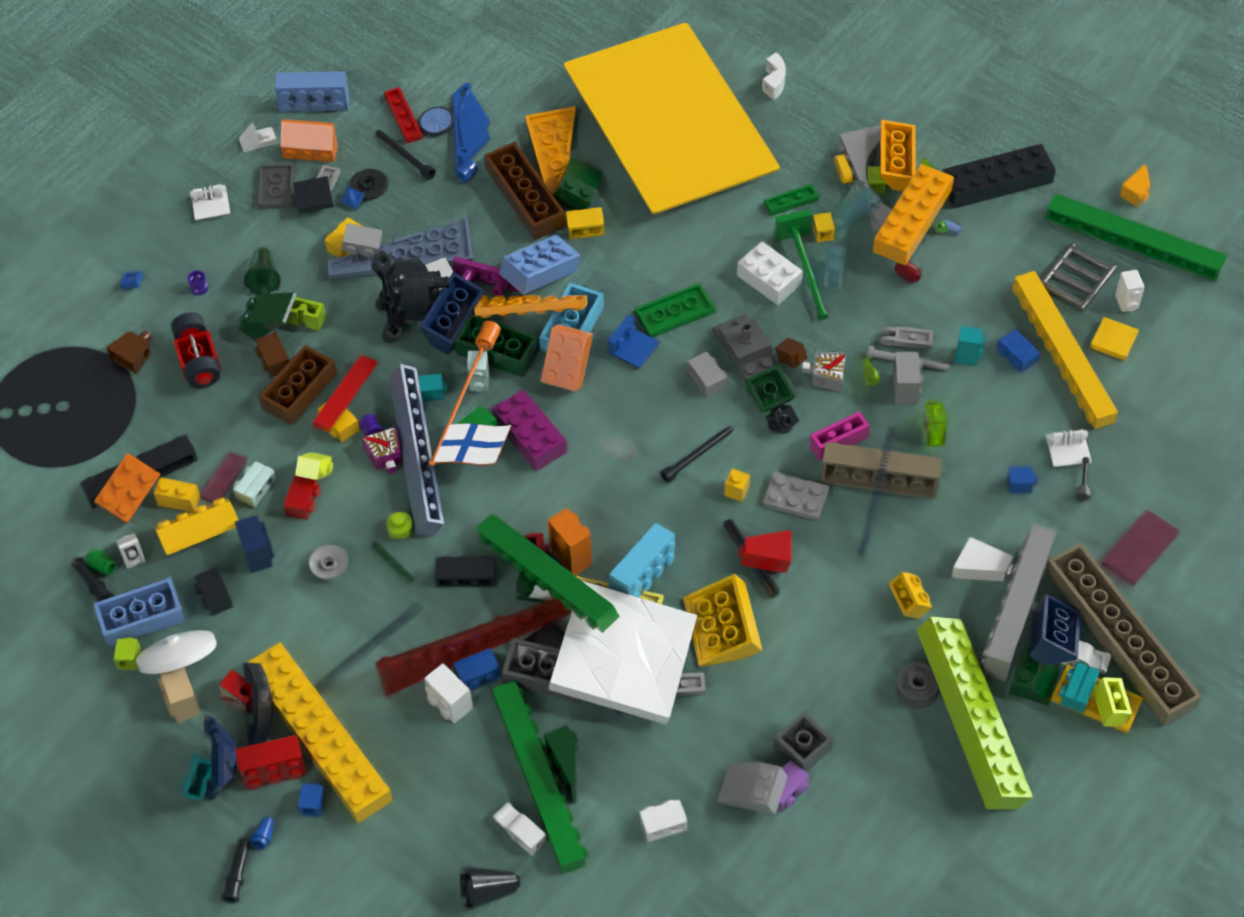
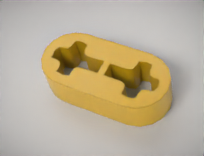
M845 155L834 156L835 168L842 184L852 183V172Z

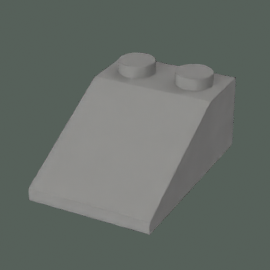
M730 763L717 802L775 815L788 776L780 766L766 763Z

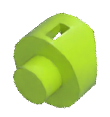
M396 512L387 519L386 525L390 538L402 539L413 535L414 527L409 514Z

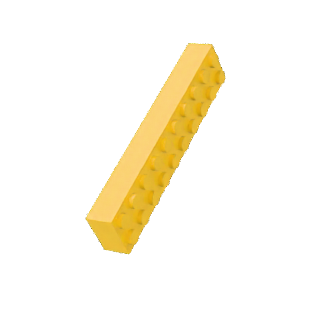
M281 642L247 662L261 664L269 682L273 708L291 733L298 736L302 748L357 823L362 822L393 801L391 790Z

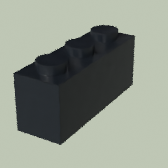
M487 555L481 557H436L434 577L436 588L495 587V557Z

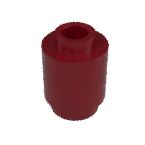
M908 261L906 266L898 262L894 267L896 274L909 284L917 283L921 279V269L912 262Z

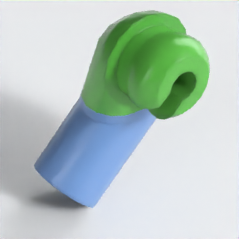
M943 220L935 224V230L938 233L950 231L959 235L962 230L961 226L949 220Z

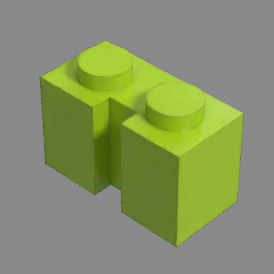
M296 297L286 323L297 326L305 323L306 328L320 331L326 319L324 304Z

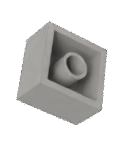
M895 352L893 368L895 405H917L918 397H922L924 378L921 375L922 360H919L918 352Z

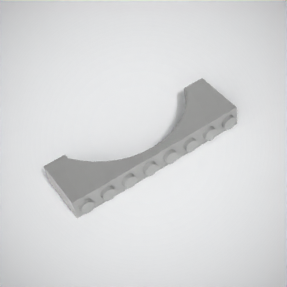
M880 125L840 134L839 142H837L839 152H842L846 157L852 172L855 191H858L860 194V203L864 204L866 217L870 218L871 229L873 232H876V235L892 211L873 193L866 176L867 166H869L870 162L880 151ZM926 234L924 235L920 243L925 242Z

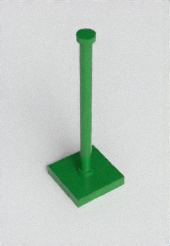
M811 209L776 216L774 240L776 242L790 238L794 239L818 311L817 317L819 320H825L829 315L824 309L800 237L810 234L813 216Z

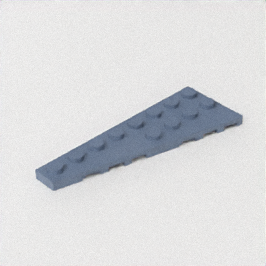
M464 217L459 222H448L446 226L440 228H430L429 231L424 233L417 232L395 239L393 243L384 246L380 244L379 253L388 254L391 264L399 257H402L403 260L420 259L424 267L426 264L442 258H446L449 265H453L455 257L473 261L468 217ZM356 254L327 261L329 280L374 275L376 273L372 270L371 263L375 257Z

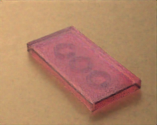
M1146 510L1104 558L1102 565L1135 586L1175 540L1180 530L1149 510Z

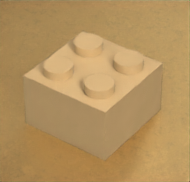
M185 667L160 673L161 678L158 679L170 716H175L177 723L201 715Z

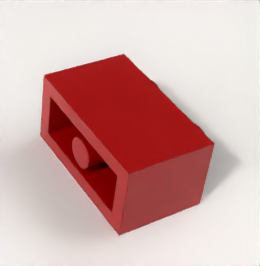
M294 474L283 505L286 516L309 519L310 513H313L315 509V499L319 497L321 492L318 480Z

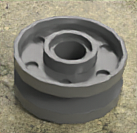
M919 662L904 666L898 673L896 693L900 701L910 708L917 709L928 707L934 703L938 697L939 686L931 666Z

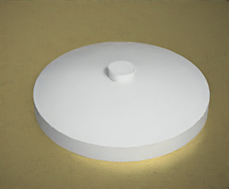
M195 630L170 635L144 649L137 656L136 664L138 670L145 674H159L177 670L207 656L215 649L217 642L214 634L207 630Z

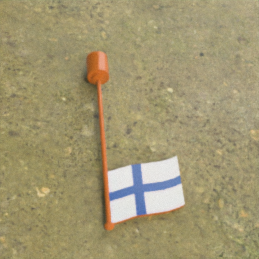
M484 321L475 340L480 350L434 455L428 461L430 466H435L436 463H461L478 466L493 465L498 459L511 425L451 424L483 351L493 348L501 328L495 322Z

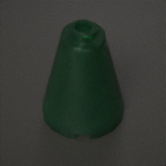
M265 247L257 248L245 273L244 285L255 295L270 294L274 290L276 292L280 287L281 278L272 252Z

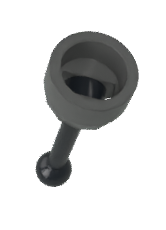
M1083 457L1082 459L1084 464L1082 485L1078 486L1075 491V498L1080 501H1088L1091 498V489L1086 485L1087 464L1090 462L1088 457Z

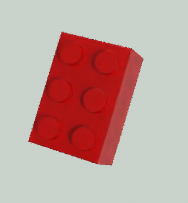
M297 735L235 749L238 768L245 789H257L262 785L278 784L283 780L299 779L307 775Z

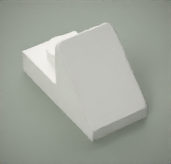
M253 123L239 137L244 153L277 144L272 127L256 131Z

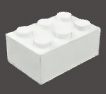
M763 241L738 261L737 276L776 305H779L802 285L803 271Z

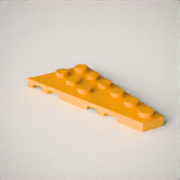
M576 106L525 116L542 180L552 195L570 159Z
M482 295L474 310L475 316H481V318L491 317L492 314H499V316H508L510 313L525 315L530 311L540 314L547 312V310H554V312H562L569 308H572L574 311L583 310V307L587 306L588 301L587 295H566L561 297V299H558L555 295H549L543 299H540V295L510 296L509 299H505L503 295H497L491 299L488 298V295Z

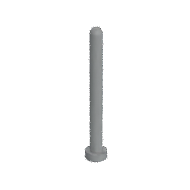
M869 346L867 359L877 357L894 361L895 353L875 350L874 346ZM919 358V360H922L923 367L943 371L949 370V364Z

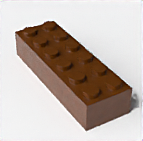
M516 142L484 154L485 169L534 240L566 227L564 210Z

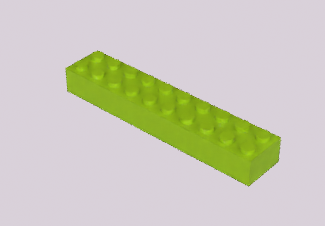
M930 617L917 629V633L986 809L1018 810L1032 799L1033 796L962 620Z

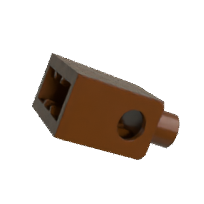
M146 330L139 336L132 331L126 332L106 347L109 359L137 374L152 353L149 343L152 335Z

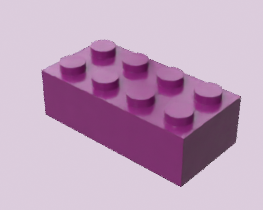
M524 389L492 407L497 425H511L507 437L535 471L567 453V440Z

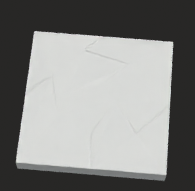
M583 581L612 603L620 617L602 633L596 628L594 630L591 629L585 622L586 620L584 618L580 620L572 610L548 690L667 725L697 615Z

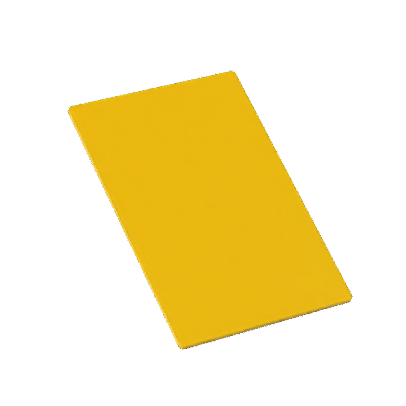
M682 23L564 63L565 70L652 214L666 211L779 170L778 162L688 23Z

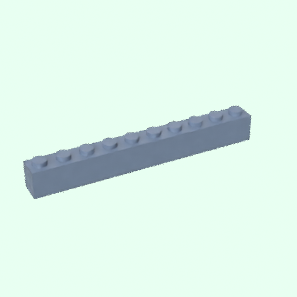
M400 364L389 376L415 532L416 534L433 537L444 525L434 466L428 464V461L432 459L418 374L416 367Z

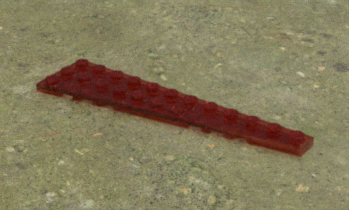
M552 599L504 617L497 616L490 622L479 624L476 627L391 657L384 656L375 662L382 691L385 697L393 695L424 681V678L441 664L450 669L454 667V662L489 648L492 650L512 641L513 638L516 639L546 625L551 620L556 621L571 614L572 609L567 610L559 599L557 601Z

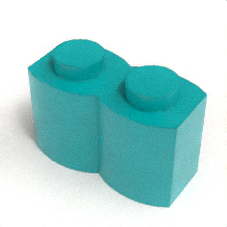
M197 751L192 755L189 761V771L185 774L181 783V789L185 797L197 801L203 798L207 789L206 781L211 777L210 755Z

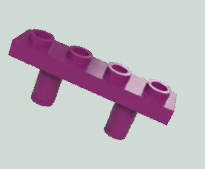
M460 257L454 258V273L468 281L475 280L493 285L492 294L494 296L502 295L505 289L521 293L499 274L500 268Z

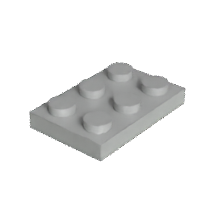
M774 471L763 501V507L819 521L830 486Z

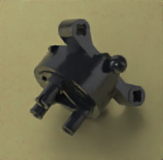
M378 253L371 263V268L382 281L383 287L375 303L379 311L387 313L388 321L382 332V339L386 343H394L402 333L401 322L412 325L413 321H423L434 302H429L430 291L436 288H449L450 282L447 281L449 277H441L439 270L426 272L424 264L420 259L403 260L402 257H399L391 264L388 254Z

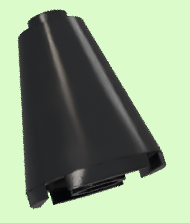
M476 867L461 868L464 873H460L459 876L461 897H466L467 903H463L466 910H473L517 892V888H520L519 875H516L514 871Z

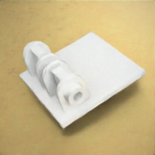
M225 185L212 186L213 189L209 186L208 190L204 187V190L199 188L190 191L195 221L231 214Z
M1080 429L1073 432L1069 430L1068 432L1046 434L1053 467L1083 464V457H1088L1090 459L1089 463H1092L1086 442L1088 437L1087 430Z

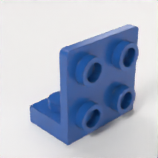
M627 315L608 339V353L640 369L657 348L659 341L636 330L634 317Z

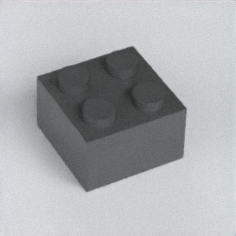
M803 712L774 737V749L788 762L790 760L807 773L832 751L834 739Z

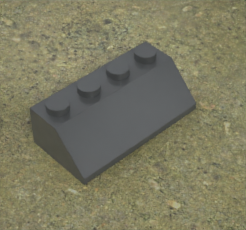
M513 638L502 670L503 684L516 681L517 686L522 687L524 690L579 703L582 702V699L548 690L560 649Z

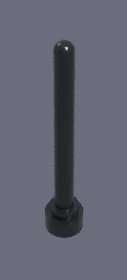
M376 130V136L418 168L424 179L429 181L434 178L436 169L431 165L422 164L383 131Z
M727 426L673 467H665L660 471L662 479L668 484L676 479L679 471L731 434L733 427Z

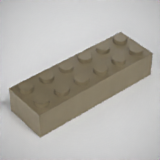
M826 442L821 483L870 490L878 489L884 492L936 499L942 464L941 458L920 456L914 453H899L896 451L883 453L882 451L885 450Z

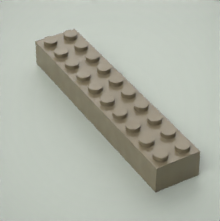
M1082 543L1048 559L1045 570L1046 574L1069 604L1081 612L1080 618L1103 648L1112 654L1111 658L1141 697L1144 698V701L1164 726L1198 708L1202 695Z

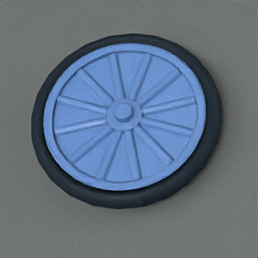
M445 107L429 108L421 114L418 121L419 128L423 133L430 136L445 134L454 125V115Z

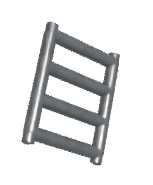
M1070 243L1042 277L1041 282L1046 290L1078 306V309L1083 312L1114 274L1117 266L1115 264L1109 265L1077 248L1075 243ZM1072 253L1106 272L1101 277L1067 258ZM1064 265L1096 282L1093 288H1090L1059 272L1058 269ZM1052 277H1055L1087 294V296L1082 301L1048 282Z

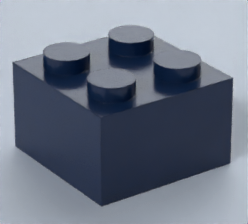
M258 515L235 521L250 574L273 567L271 559L275 557L264 521L260 522Z

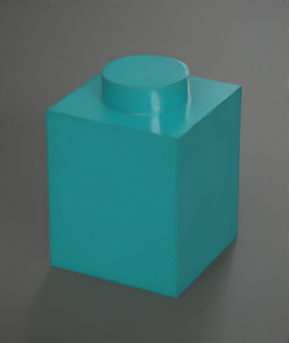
M442 374L419 376L422 402L444 400L447 384L446 381H442Z

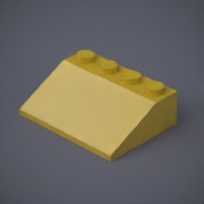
M732 574L683 597L686 612L697 615L692 639L700 667L745 659L763 651L746 584L736 574Z

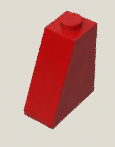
M786 530L745 538L743 545H740L738 549L740 565L787 573L792 561V531Z

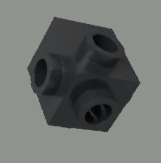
M791 405L776 406L765 417L768 422V428L773 433L779 434L789 433L792 427L800 421Z

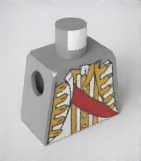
M846 352L816 353L814 363L803 362L802 373L813 374L812 384L815 386L841 392Z

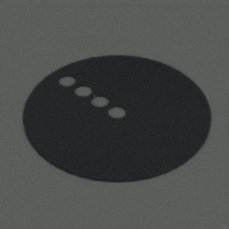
M60 347L33 355L13 368L0 383V411L4 408L13 409L11 417H0V446L14 458L39 467H66L93 459L105 452L120 439L133 418L136 407V391L130 374L124 367L109 359L108 354L86 347ZM60 401H68L70 403V407L66 411H58L56 409V405ZM42 403H48L51 405V409L48 413L41 414L37 411L38 406ZM28 405L32 407V412L29 415L21 416L19 414V409L22 406Z

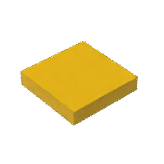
M1104 317L1091 342L1090 348L1125 361L1139 329Z

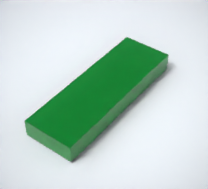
M809 184L764 199L763 204L769 215L773 216L818 201L819 195L813 184Z

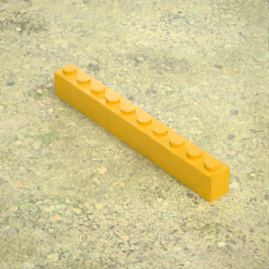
M1032 271L1016 276L1012 285V291L1019 298L1022 309L1026 310L1030 323L1034 324L1037 335L1044 341L1045 349L1051 353L1052 360L1059 367L1062 378L1067 381L1070 392L1077 398L1078 406L1084 410L1088 423H1091L1094 429L1115 423L1118 415L1117 409L1036 272Z

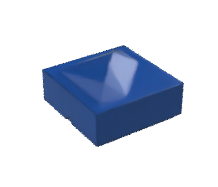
M348 186L340 202L357 210L365 194Z
M125 272L120 283L121 288H139L143 277L142 272Z

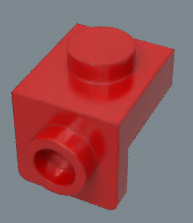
M533 532L524 535L527 540L549 555L548 543L544 544L543 533Z

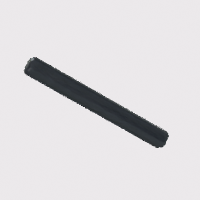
M730 518L723 522V527L739 549V546L743 545L745 537L733 519ZM751 567L769 596L772 598L778 596L780 590L767 570Z

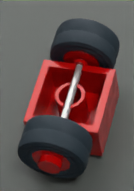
M186 312L178 315L172 321L171 329L185 382L187 381L191 387L197 389L210 387L218 382L221 372L210 331L207 330L204 319L200 314Z

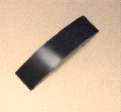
M243 663L245 684H251L254 723L247 725L248 745H255L267 742L272 721V697L269 682L261 664Z

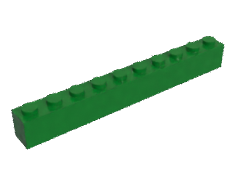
M1056 193L1047 208L1045 217L1047 221L1216 282L1226 261L1227 255Z
M491 513L475 528L479 534L478 539L485 546L488 544L495 554L500 553L501 557L508 564L512 562L514 568L520 573L523 571L531 582L535 580L541 590H548V593L554 600L557 601L559 599L561 604L567 610L572 609L573 613L580 620L584 618L591 629L594 630L596 628L603 633L620 617L612 603L495 514Z
M512 681L492 688L493 698L561 874L563 875L586 867L585 858H588L584 845L580 846L578 841L581 839L577 827L573 828L571 822L574 821L570 809L566 810L564 804L567 803L563 791L559 792L557 787L559 785L556 773L552 774L550 770L552 768L549 755L545 756L543 750H546L543 739H538L537 737L538 727L536 722L530 719L532 713L529 704H524L525 694L522 687H518L516 681Z

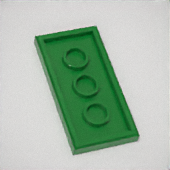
M698 283L634 308V313L646 334L654 338L716 313V308L701 284Z

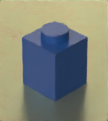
M1009 467L1007 474L1008 493H1032L1033 487L1037 485V475L1033 474V467Z
M318 783L302 784L298 802L300 815L321 817L326 796L323 786Z

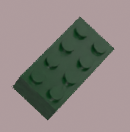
M470 313L455 339L456 354L468 358V351H479L480 349L476 345L475 340L483 322L492 320ZM495 322L500 326L501 330L493 348L487 350L489 366L524 377L539 350L538 336Z

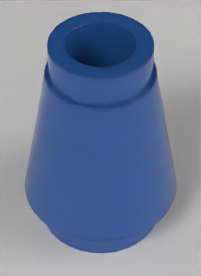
M268 817L262 819L250 836V844L254 848L265 850L270 845L274 820Z

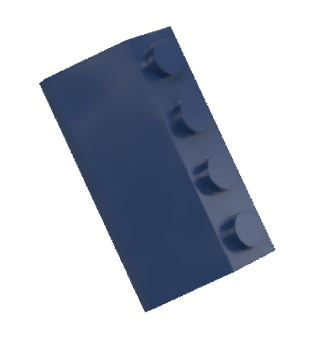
M452 272L449 280H447L450 282L449 288L441 290L419 327L431 346L447 355L467 318L474 311L485 291Z
M1045 593L1033 610L1029 656L1035 661L1046 665L1077 660L1081 612Z

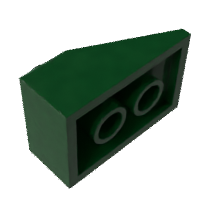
M571 156L553 196L575 210L587 209L597 191L602 173Z
M295 292L259 294L254 298H250L245 305V313L240 317L239 321L241 323L238 330L255 340L286 323L297 294Z
M566 724L544 734L545 749L571 801L575 803L577 802V751H579L576 742L578 738L574 730L570 731Z

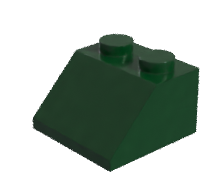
M1022 648L1009 694L1049 706L1059 669L1054 664L1046 665L1035 661L1029 656L1030 650Z

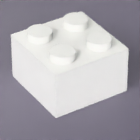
M441 664L424 678L428 702L432 706L436 705L446 720L450 719L455 724L473 709L470 689L444 664Z

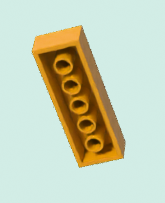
M921 164L875 236L873 252L906 266L951 193L954 177Z

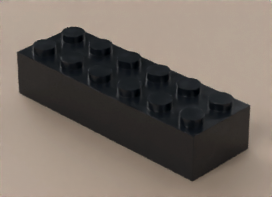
M1042 143L942 170L943 173L954 177L952 191L948 196L954 209L1051 184L1054 181L1056 171Z

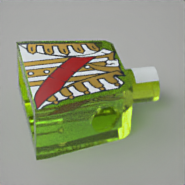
M928 400L924 404L922 418L926 447L945 446L948 419L944 404L935 400ZM933 424L937 426V430L935 431L933 429Z

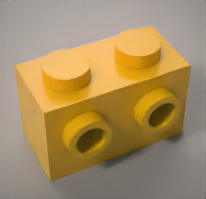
M901 572L888 583L904 616L919 619L933 608L929 601L930 598L924 592L921 580L917 575Z

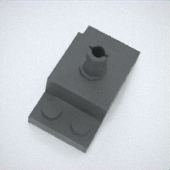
M746 314L713 326L715 336L743 381L778 365L771 354L772 345L755 318L750 320Z

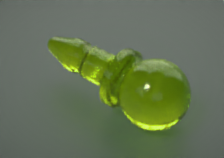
M863 356L862 364L865 369L863 372L865 381L868 385H877L880 381V375L877 373L876 368L871 366L870 361Z

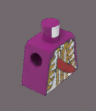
M396 427L361 438L363 449L377 470L385 468L388 474L395 473L398 470L396 464L402 462Z

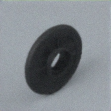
M376 169L361 170L350 181V187L364 193L363 199L365 200L380 197L386 192L389 184L387 176ZM367 182L374 183L372 186H365Z

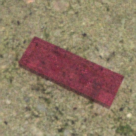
M230 451L201 494L202 499L213 503L214 500L225 497L247 463V458Z

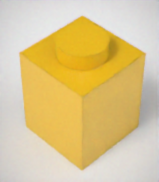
M831 212L813 215L812 228L816 242L833 241L835 226Z
M732 468L725 481L724 496L742 502L750 487V474Z

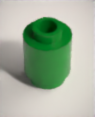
M100 549L92 550L87 555V565L102 575H111L117 567L114 558Z

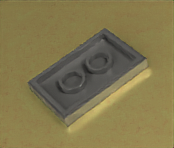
M295 163L260 165L258 210L294 208L293 182H295Z

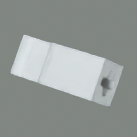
M1079 641L1077 660L1063 662V664L1075 667V664L1079 662L1087 667L1099 670L1100 673L1106 674L1112 654L1095 650L1092 645Z
M507 802L493 815V819L531 856L547 842L546 834L524 814H520L514 809L510 803Z

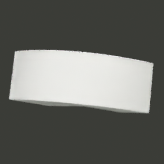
M777 52L766 59V71L769 75L763 78L762 91L773 100L781 94L785 85V63Z

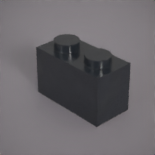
M216 567L194 576L196 584L193 585L197 595H202L201 604L205 611L209 610L211 616L234 607Z

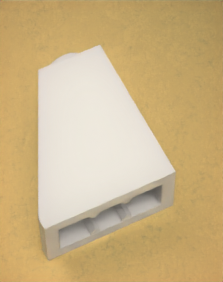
M970 537L953 567L952 577L955 579L1004 581L1007 575L1010 576L1015 566L1012 564L1014 556Z

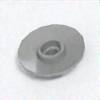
M324 545L312 553L309 566L312 573L318 578L334 579L346 571L348 556L339 546Z

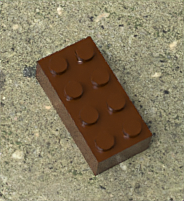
M304 345L259 395L261 408L292 426L337 375L335 361Z

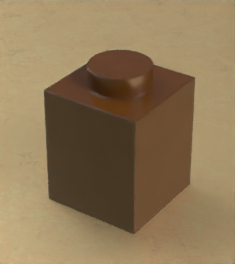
M789 337L775 347L779 362L794 369L808 358L804 345Z

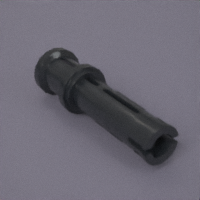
M82 557L73 559L74 561L71 562V565L88 585L89 593L96 597L97 602L114 597V594L107 590L104 581L98 580Z
M238 839L231 872L225 878L226 887L225 891L221 894V899L225 902L238 903L240 901L239 892L241 886L244 885L243 872L251 846V841H248V839Z

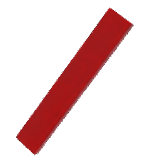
M360 355L314 419L312 426L330 433L375 370L378 361Z

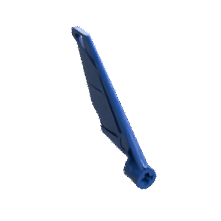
M465 83L452 96L455 170L453 172L464 183L468 182L478 172L477 165L471 159L490 140L487 132L490 123L489 119L473 95L470 83ZM464 90H466L465 95L462 98L461 93Z

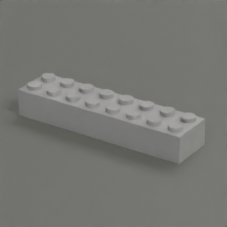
M1033 524L1031 531L1027 530L1024 544L1019 552L1018 561L1013 569L1012 578H1010L1007 586L1006 595H1004L1001 603V609L997 613L994 628L991 630L988 645L986 644L981 662V666L984 667L983 675L1006 682L1051 555L1057 531Z

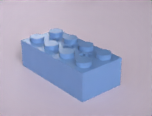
M345 71L276 73L275 92L280 112L348 110L349 89Z
M554 235L504 256L499 274L524 295L576 272L580 254L559 236Z
M171 577L93 603L108 648L115 646L117 639H124L126 637L135 639L185 622Z

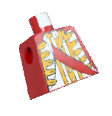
M231 669L219 684L220 699L244 714H248L253 709L251 684H245L244 678Z

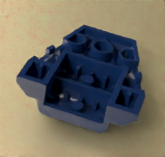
M204 715V736L211 739V778L206 781L207 789L204 799L213 801L233 779L234 773H236V741L212 716Z

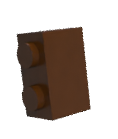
M274 332L255 339L257 347L254 348L257 357H261L263 360L261 365L264 372L268 371L270 377L278 375L290 362L277 333Z

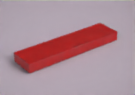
M400 87L385 91L384 97L406 144L423 139L422 133Z

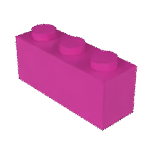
M859 411L811 434L809 448L817 459L821 461L824 457L826 442H835L849 446L857 444L868 438L870 425Z

